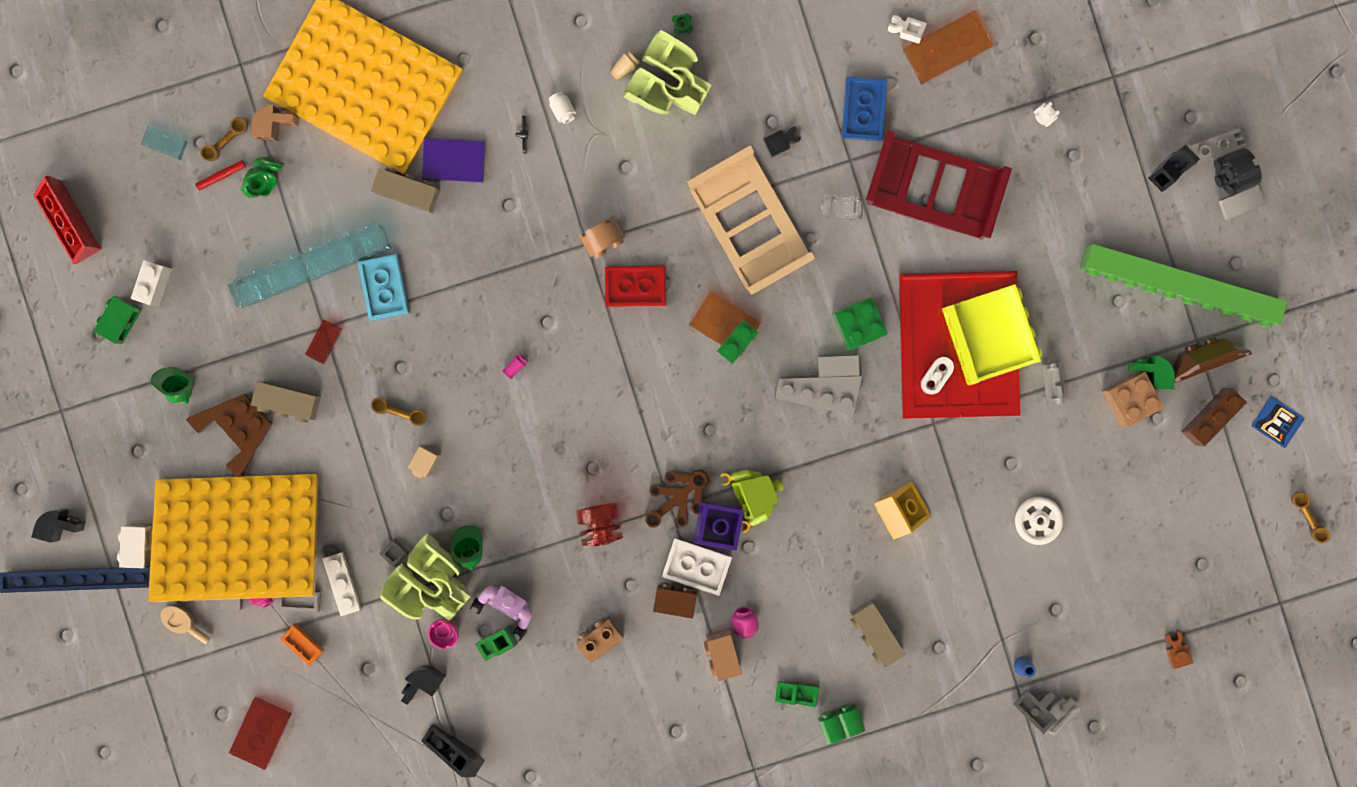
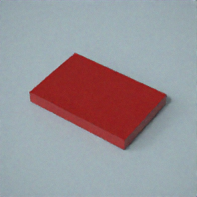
M665 266L605 267V307L666 306Z

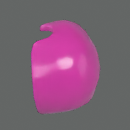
M438 619L432 622L428 629V639L432 645L441 650L449 647L453 648L458 641L459 629L452 620Z

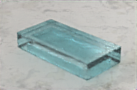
M147 126L141 145L181 160L188 141Z

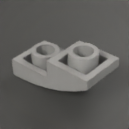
M1259 185L1231 197L1229 195L1218 201L1225 220L1264 204Z

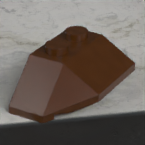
M1216 337L1204 340V344L1200 346L1193 344L1185 347V351L1178 354L1173 365L1174 383L1252 355L1251 350L1226 339H1216Z

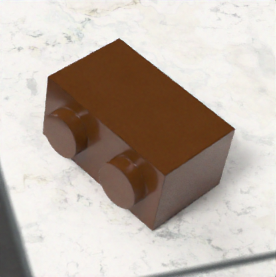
M662 583V586L657 585L653 612L693 619L697 592L694 591V588L682 586V589L674 588V585L670 583Z

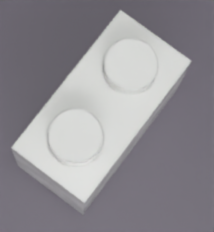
M143 260L131 299L159 307L172 269Z
M126 525L121 527L118 533V540L120 541V550L117 555L119 567L146 568L150 566L153 526Z

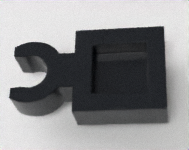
M796 127L790 128L785 135L780 130L763 138L771 158L789 150L790 146L788 143L796 144L801 140V137H791V133L797 130Z

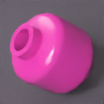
M750 607L737 608L736 612L732 614L733 631L736 635L742 638H751L759 630L758 615Z

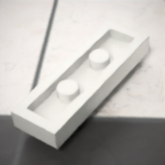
M344 552L323 558L340 616L361 610L362 608Z

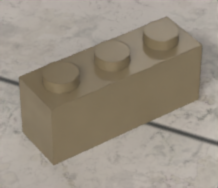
M388 167L385 170L378 169L371 192L431 214L433 213L440 193L435 188L436 184L426 180L420 183L416 181V177L405 174L404 177L397 175L398 171Z
M256 381L251 405L256 406L257 411L269 413V410L276 412L277 416L288 418L291 415L296 417V421L308 423V420H315L321 396Z
M871 600L850 612L853 617L850 621L856 630L861 629L864 634L861 638L867 647L871 645L874 653H872V656L877 664L882 663L884 667H887L906 655Z

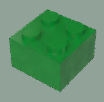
M872 297L832 314L847 351L888 335Z

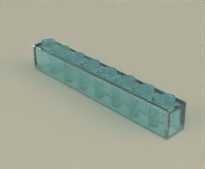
M376 223L366 225L364 227L365 230L360 232L356 230L345 234V238L340 240L338 238L327 241L325 246L311 247L305 254L297 253L289 257L290 260L282 262V260L270 264V268L265 270L259 268L252 271L250 276L245 277L243 275L234 278L233 282L227 285L236 307H248L353 265L358 261H363L392 249L383 226L376 225Z

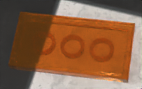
M974 10L921 38L919 44L914 42L904 47L903 52L922 85L983 53L994 45Z

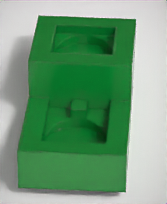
M778 681L775 702L816 708L820 686Z

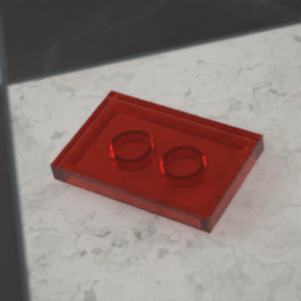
M255 697L229 754L266 770L292 713Z

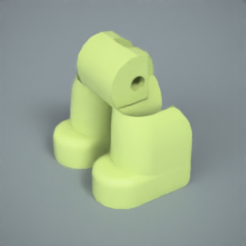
M660 30L650 42L642 61L652 67H658L679 81L676 88L672 87L645 69L639 68L627 85L623 97L658 114H669L670 111L668 110L673 103L681 109L696 115L712 85L690 72L693 64L698 61L695 52L681 41Z
M428 533L422 537L411 551L407 566L428 582L432 581L438 589L434 592L413 576V572L401 563L385 581L380 594V598L405 617L415 620L421 619L424 609L428 607L434 609L450 621L471 597L468 588L453 577L455 573L457 576L460 574L458 563L454 562L451 555L441 548L439 542Z

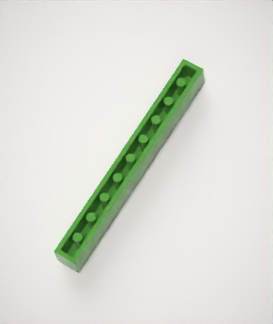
M1095 244L1086 246L1080 269L1085 270L1087 275L1095 277L1102 275L1105 276L1107 281H1122L1125 286L1131 288L1139 286L1144 288L1143 291L1155 294L1159 292L1163 294L1164 298L1174 300L1176 297L1183 299L1182 303L1194 305L1196 303L1202 305L1201 308L1205 310H1220V314L1233 317V315L1240 316V320L1245 322H1253L1254 320L1260 322L1259 325L1266 328L1281 325L1288 302Z

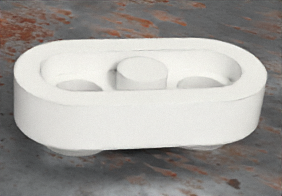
M941 357L936 359L921 380V388L925 393H938L954 370L953 362L949 358ZM940 364L945 365L946 368L944 371L939 370ZM929 380L934 382L932 388H929L927 385Z

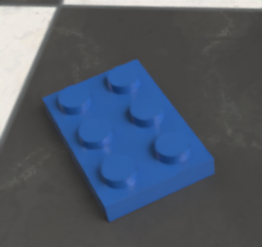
M846 77L841 139L882 142L887 80Z

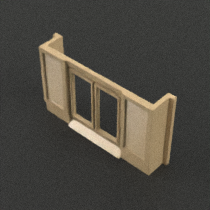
M751 145L687 181L692 196L744 287L751 295L815 259L812 252H808L756 161ZM757 190L767 210L725 232L715 214ZM771 215L781 234L739 257L729 238Z

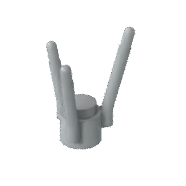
M1062 697L1060 700L1049 704L1052 708L1061 705L1059 710L1063 714V717L1049 732L1056 736L1081 711L1078 704L1071 697L1067 700Z

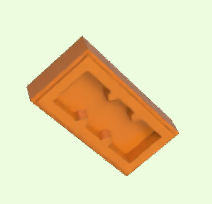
M296 623L280 638L287 647L309 666L324 652V649Z

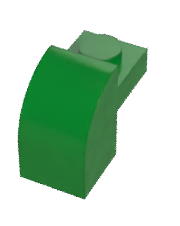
M1148 356V360L1135 359V363H1128V371L1147 372V376L1154 389L1174 390V369L1166 359L1159 356Z
M505 625L481 639L475 645L484 660L487 661L496 655L499 656L512 649L519 642L509 625Z

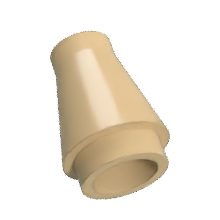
M630 51L624 52L610 70V73L616 80H619L624 75L637 69V65L640 62Z

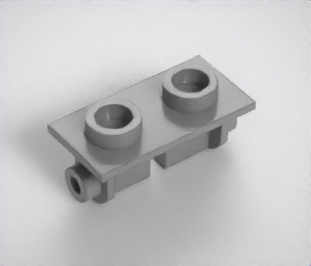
M1062 362L1041 365L1047 404L1068 402Z

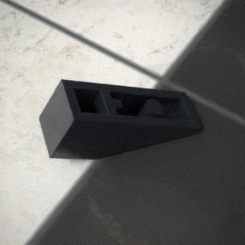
M431 724L421 740L423 744L460 777H475L485 761L472 748L434 724Z

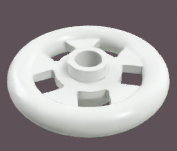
M1040 496L1029 498L1020 505L1016 512V529L1020 536L1029 543L1036 545L1047 544L1053 541L1062 530V511L1049 498ZM1034 506L1036 511L1029 515L1027 510ZM1044 506L1051 509L1049 515L1042 511ZM1039 517L1043 519L1042 524L1037 523ZM1050 519L1055 520L1053 529L1048 528ZM1029 520L1031 528L1026 530L1023 522ZM1044 530V536L1037 537L1035 531Z

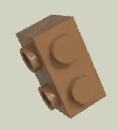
M610 617L606 620L601 618L594 624V629L590 632L585 630L578 636L579 640L576 645L590 664L624 638V635Z

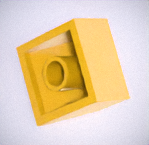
M912 481L888 493L874 503L893 539L912 533L931 517Z

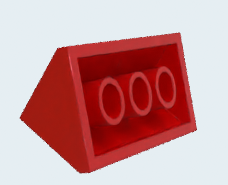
M44 176L33 196L73 265L100 251L101 247L62 180L51 176Z

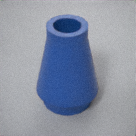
M1021 656L1015 660L1014 670L1018 675L1027 677L1035 675L1036 669L1029 657Z

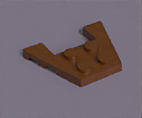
M247 394L237 396L186 419L197 433H201L215 421L239 447L241 452L226 464L236 477L244 475L246 467L252 461L254 453L272 426V422L264 413L257 411V407L251 405L252 400Z

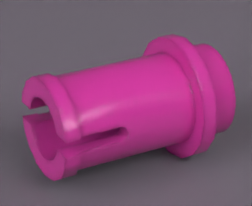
M520 353L517 356L514 355V359L502 370L509 379H512L522 367H526L528 361Z

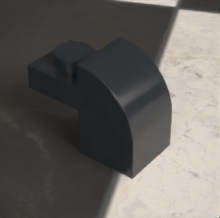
M1185 144L1178 151L1169 155L1151 173L1148 179L1163 192L1173 185L1185 171L1194 166L1200 158Z
M67 509L49 511L37 519L31 538L49 543L60 541L63 530L74 533L84 531L86 523L79 521L78 517L67 516Z
M431 666L417 667L405 678L409 683L401 692L404 695L401 702L408 705L418 689L433 696L446 675Z

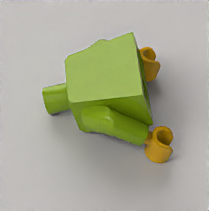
M747 469L733 472L732 475L728 473L721 474L720 477L727 476L729 478V481L722 485H729L732 481L735 482L732 483L741 509L744 510L745 519H743L742 523L748 526L742 529V532L749 531L751 525L756 526L768 520L774 510V505L778 503L776 493L783 490V484L779 479L771 482L768 475L762 476L760 472Z

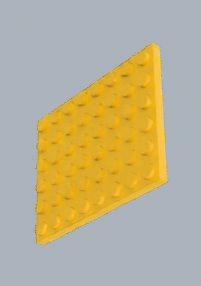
M316 0L263 97L405 175L422 147L424 138H427L464 70L339 0Z
M298 474L155 480L148 601L170 602L315 596L319 475Z

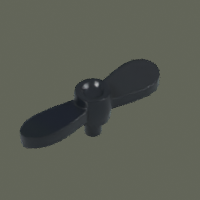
M522 115V130H520V133H515L516 137H521L523 154H527L526 139H528L525 115Z

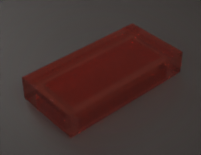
M323 319L305 355L321 364H325L343 329Z

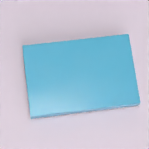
M398 254L357 262L369 321L410 313Z

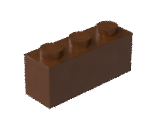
M1222 388L1181 432L1195 446H1206L1247 402L1233 388Z

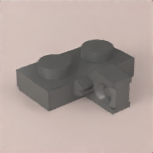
M1026 690L1013 703L1042 734L1057 721L1049 712L1052 709L1049 704L1056 698L1051 691H1048L1043 697L1039 694L1034 697Z

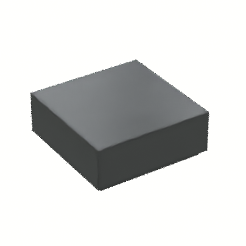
M393 539L380 552V555L392 567H396L409 552L396 539Z

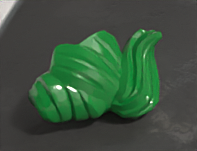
M269 157L257 158L254 161V168L247 171L243 178L241 192L248 198H257L259 195L268 196L277 185L273 172L281 170L284 163L276 162Z

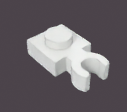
M893 15L891 22L897 25L890 23L888 31L891 33L900 32V38L919 44L927 23L907 17L906 21H903L901 17Z
M1051 102L1048 104L1043 103L1033 112L1036 115V120L1046 127L1052 124L1058 118L1057 115L1060 114L1058 110L1055 111L1052 108Z

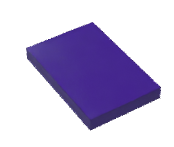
M424 138L422 179L483 183L486 143L480 141Z

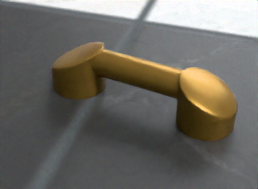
M240 117L233 118L230 122L231 130L214 146L204 145L200 150L201 157L210 162L217 160L220 156V151L238 134L242 135L247 132V122Z
M382 397L374 398L371 402V409L377 414L390 413L410 420L415 426H422L426 422V414L421 410L410 412L389 405Z
M1301 491L1294 493L1291 497V503L1302 511L1311 527V537L1321 544L1328 542L1331 536L1330 532L1325 527L1319 525L1308 507L1310 497Z

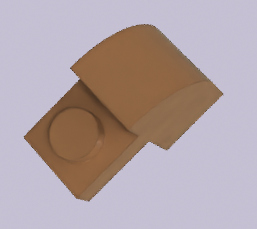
M274 105L264 106L253 116L251 137L256 140L277 141L278 125L298 126L299 118L290 111L281 110L279 113V109Z

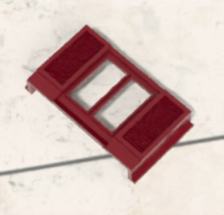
M887 130L867 193V204L980 240L984 238L990 239L1012 168L1004 166L998 169L895 137L894 131ZM919 156L939 161L926 207L905 201ZM946 164L966 170L953 215L932 209Z

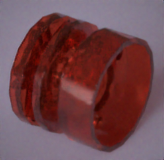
M617 503L597 505L575 511L577 523L579 525H587L588 527L579 532L580 536L589 535V537L581 540L582 546H602L623 538V532H613L622 528L621 524H612L611 520L620 517Z

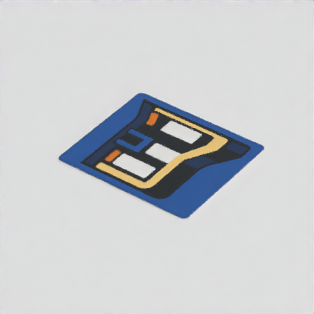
M1270 397L1251 426L1281 447L1286 448L1303 423L1304 418L1275 398Z

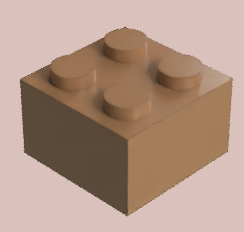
M1136 372L1102 391L1121 427H1130L1164 408L1146 372Z
M727 628L706 634L707 640L704 641V647L707 657L711 656L712 660H709L712 675L717 676L718 681L742 675L730 629Z

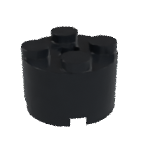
M1242 148L1214 160L1213 163L1217 174L1215 177L1216 185L1219 188L1223 187L1232 197L1259 184L1262 174L1259 164L1255 166L1252 161L1255 159L1254 155L1248 149Z

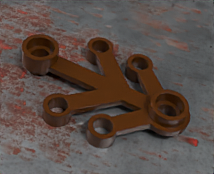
M701 469L694 470L690 475L675 474L673 471L665 474V481L669 484L675 481L688 483L684 488L660 487L657 484L650 487L649 492L654 497L659 495L673 497L657 511H650L646 515L645 522L649 527H658L661 523V518L678 503L679 512L676 524L679 527H685L688 523L686 517L688 494L693 490L694 503L691 505V510L693 513L698 514L699 511H694L693 506L695 504L700 505L702 489L709 483L708 474ZM668 474L675 476L673 481L667 480ZM697 476L703 477V481L701 483H697L695 481V478ZM653 487L659 488L658 494L652 493ZM652 515L657 517V521L654 523L650 521V516ZM680 517L685 518V524H679L678 519Z

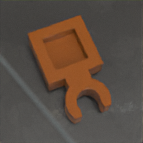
M1177 630L1175 631L1176 638L1174 640L1171 639L1169 634H1165V640L1171 645V647L1166 648V652L1173 669L1193 664L1188 644H1181L1183 636Z

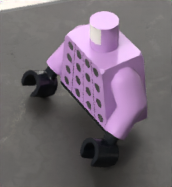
M487 586L479 597L473 600L469 609L471 610L472 607L477 608L476 614H480L485 603H488L518 623V626L513 630V634H517L520 637L519 641H521L527 633L526 628L532 618L529 604L503 586Z

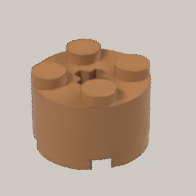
M614 216L610 217L611 222L608 223L604 220L585 231L587 236L584 237L583 234L578 236L590 257L594 256L597 259L606 253L605 249L612 245L614 249L624 243L623 238L626 236Z

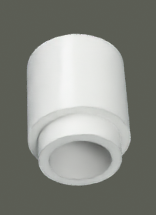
M563 92L552 95L549 98V105L558 122L567 124L574 120L576 111L568 96L564 95Z

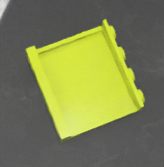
M1016 284L942 308L967 385L979 383V381L1041 362L1042 352L1040 347L1035 344V331L1032 326H1029L1027 320L1029 313L1026 307L1022 305V292L1020 288L1016 287Z

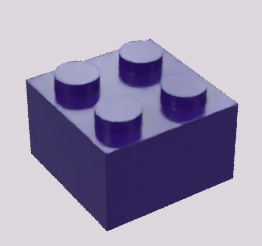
M701 501L693 541L697 544L737 551L744 510Z

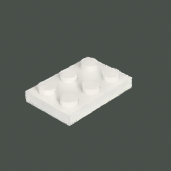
M674 538L662 577L720 596L732 556Z

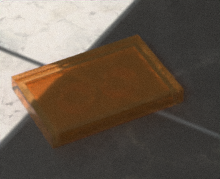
M710 291L689 326L722 345L742 320L746 321L756 331L761 322Z

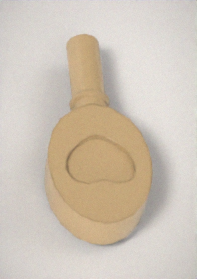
M170 605L161 611V621L170 631L179 634L189 632L190 635H193L206 645L212 639L194 626V619L185 608L178 605Z

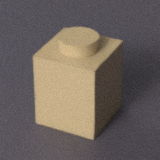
M419 446L408 468L412 470L411 473L416 477H428L434 469L440 454L425 446Z

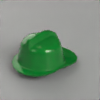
M166 367L157 370L151 377V384L169 402L189 403L195 381L182 370Z
M465 525L459 527L452 534L450 548L452 560L461 567L468 568L470 571L482 559L483 540L481 531L477 527Z

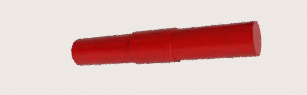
M241 160L195 183V186L200 191L246 168V165Z

